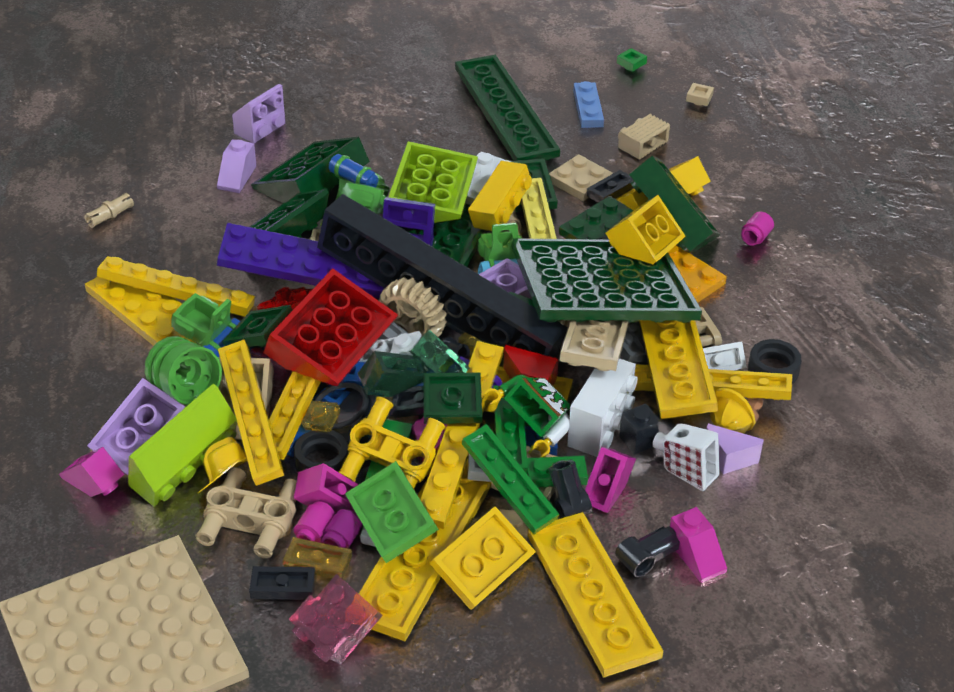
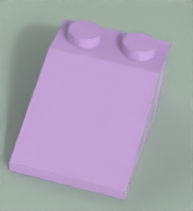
M142 378L87 447L92 451L104 447L121 471L128 475L129 456L180 413L185 406Z

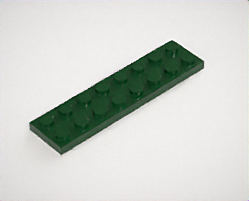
M496 54L455 62V70L514 161L545 159L547 161L560 157V148Z

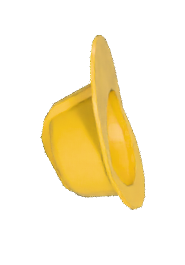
M227 437L218 441L207 449L204 454L203 463L209 484L201 489L198 494L221 475L228 472L230 468L238 467L247 462L245 450L233 437Z

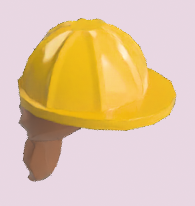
M718 389L715 393L718 411L710 412L713 424L743 434L752 430L759 418L757 411L762 408L764 398L745 399L740 393L732 389Z

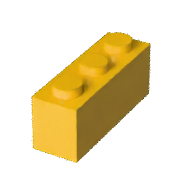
M500 161L468 209L474 228L492 231V225L505 224L509 221L510 215L516 206L520 204L523 195L532 183L527 164Z

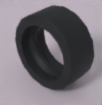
M762 340L755 344L750 351L748 371L792 374L793 384L799 376L802 363L801 354L796 347L783 340ZM777 359L783 361L789 367L782 369L772 368L763 364L761 360Z
M317 429L303 434L294 446L296 471L300 472L324 463L339 472L349 454L347 440L338 432L328 429ZM321 449L332 450L338 454L335 459L322 463L311 462L305 458L309 453Z

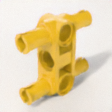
M377 396L368 417L363 418L360 423L351 429V440L348 444L349 454L339 473L355 482L365 460H372L386 467L396 461L414 489L417 482L420 483L430 474L433 459L436 455L434 447L446 426L436 419L428 418V422L419 440L415 441L387 430L382 426L394 405L389 400ZM372 435L368 443H360V439L363 436ZM420 456L425 458L421 465H411L414 458Z

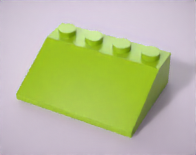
M408 141L389 198L435 204L434 223L461 219L478 156Z

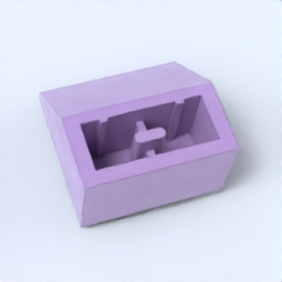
M282 85L274 86L232 114L234 134L252 143H256L285 124Z

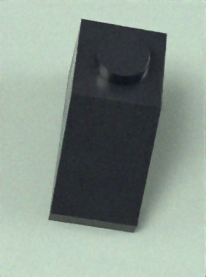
M643 404L622 413L619 437L635 455L652 448L656 434L658 432L668 434L676 424L671 418L661 419L658 409L648 404Z

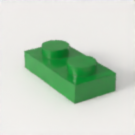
M585 456L527 458L528 476L537 487H554L549 468L555 462L571 459L576 463L581 485H587L588 483Z

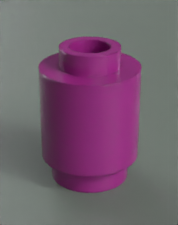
M341 509L333 516L324 529V536L321 539L322 546L328 552L338 555L350 547L363 526L356 512Z

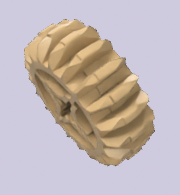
M405 277L399 280L396 279L380 295L379 301L398 314L394 322L408 333L420 331L428 345L442 334L447 323L445 320L447 313L442 310L444 304L437 300L439 295H434L431 292V287L425 288L422 281L416 283L414 278L407 280Z

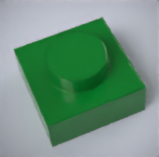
M630 48L617 56V64L633 72L647 64V56Z

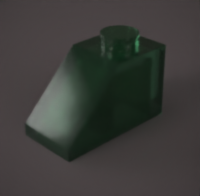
M374 351L357 374L367 395L391 397L423 383L424 373H427L419 356Z

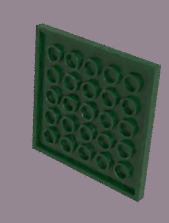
M513 238L512 249L540 320L547 322H556L558 320H575L577 322L585 320H598L600 322L628 320V322L632 323L638 320H651L657 323L664 322L665 320H677L682 323L701 321L702 310L668 252L656 263L650 264L620 255L611 246L609 240Z

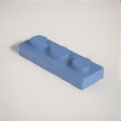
M587 81L574 83L573 91L581 128L604 127V117L596 83Z

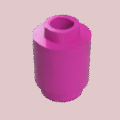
M765 212L754 213L742 227V240L751 246L762 243L774 228L772 217Z
M316 501L307 507L294 527V533L301 544L317 546L321 543V539L324 536L323 531L334 516L332 507L322 501Z

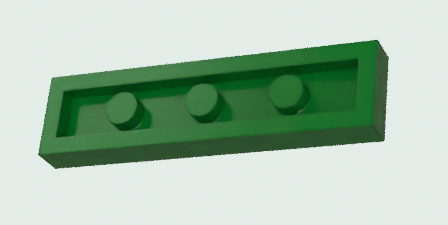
M493 386V389L499 390V386ZM502 397L494 411L495 435L528 475L524 419Z
M487 424L463 438L462 445L533 534H536L558 519L559 513Z

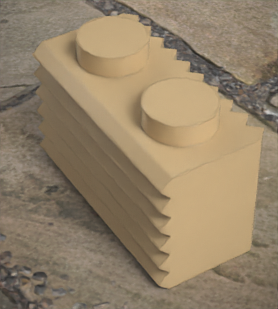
M652 114L642 119L638 118L634 124L620 130L618 134V148L640 160L647 154H650V152H653V150L655 151L656 148L658 149L659 146L661 147L668 142L670 124H666L665 121L659 120L658 117L656 118Z

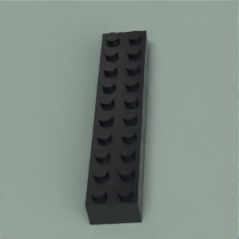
M344 194L325 209L317 248L383 288H386L396 279L399 280L403 277L407 280L414 278L416 283L422 281L425 288L431 287V292L434 295H439L438 302L444 304L442 310L447 313L445 317L447 323L445 325L474 343L480 341L504 348L508 345L553 358L557 357L568 329L565 325L558 321L547 322L540 320L533 306Z

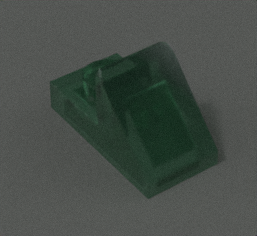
M427 330L409 350L426 367L425 373H466L470 369L463 360L430 330Z

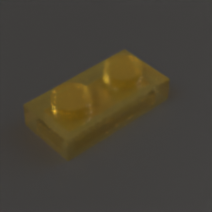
M293 537L284 556L283 567H315L316 575L343 581L352 558V550Z

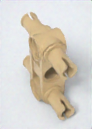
M237 467L230 468L223 484L212 488L207 493V506L203 513L205 520L196 534V540L202 545L212 546L221 527L258 534L260 537L253 548L254 553L261 558H270L278 539L286 537L292 531V519L296 513L294 494L297 480L286 479L279 496L275 497L240 489L246 480V473Z

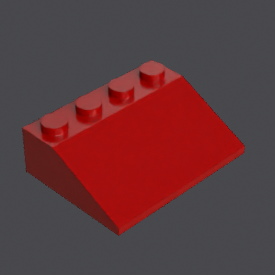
M332 268L269 335L263 353L285 369L337 387L396 320L398 314Z

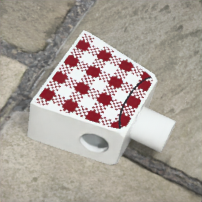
M681 423L677 424L668 434L658 432L654 437L653 447L664 452V467L668 472L701 491H704L719 476V442L717 432Z

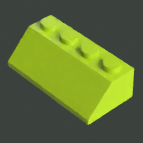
M214 383L129 456L128 486L153 507L161 500H168L180 483H186L194 476L196 469L203 464L204 454L211 445L227 437L235 439L237 435L236 416Z

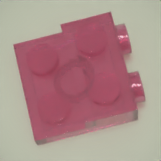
M336 574L316 598L309 595L289 620L295 625L291 631L305 643L310 639L315 644L312 651L324 662L331 659L341 665L383 615Z

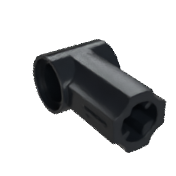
M572 459L553 463L549 468V472L557 497L554 499V505L559 513V518L581 512L584 515L592 513V504L587 492L582 488L576 463Z
M663 526L640 539H637L635 536L626 538L616 548L615 556L635 577H641L653 568L656 561L679 550L680 542L677 539L676 532L670 526Z

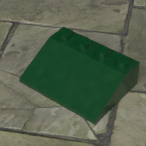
M359 137L315 141L256 180L251 186L254 190L281 203L286 202L297 193L327 188L329 194H331V189L339 186V178L329 170V162L336 154L349 156L350 160L362 166H365L370 161Z

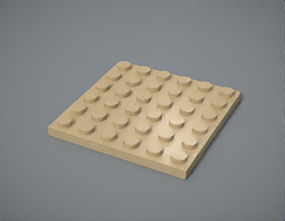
M179 535L0 602V612L32 692H216L249 678L248 668Z

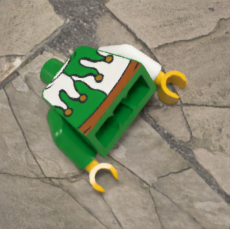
M517 375L498 387L499 390L487 389L482 398V403L486 400L492 401L488 406V411H495L500 399L504 397L540 437H543L544 440H538L533 444L528 454L533 450H538L541 453V457H546L550 452V446H554L568 432L570 423L569 415L566 412L570 409L571 405L546 379Z

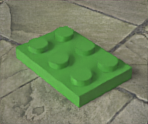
M396 461L345 493L386 563L439 530Z

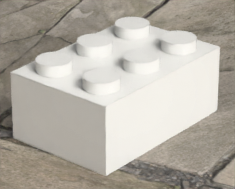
M619 358L616 371L594 369L570 407L568 447L598 457L601 447H610L614 431L620 430L622 413L632 409L635 403V397L632 396V392L638 380V377L634 376L636 364Z

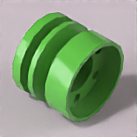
M172 336L158 341L149 351L145 361V375L148 382L165 392L175 401L189 405L213 383L219 387L222 378V367L219 358L212 350L182 337Z

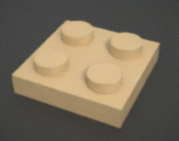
M579 154L549 173L553 185L581 201L589 198L587 197L588 187L613 174Z

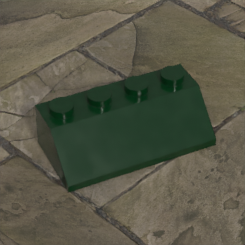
M651 156L629 174L633 179L630 182L639 194L643 192L648 198L647 201L659 195L686 236L678 243L683 250L686 251L688 249L694 253L720 236V233L662 160Z
M326 188L297 193L249 227L301 238L300 234L304 231L308 232L318 226L317 222L323 219L325 209L327 208L329 192Z

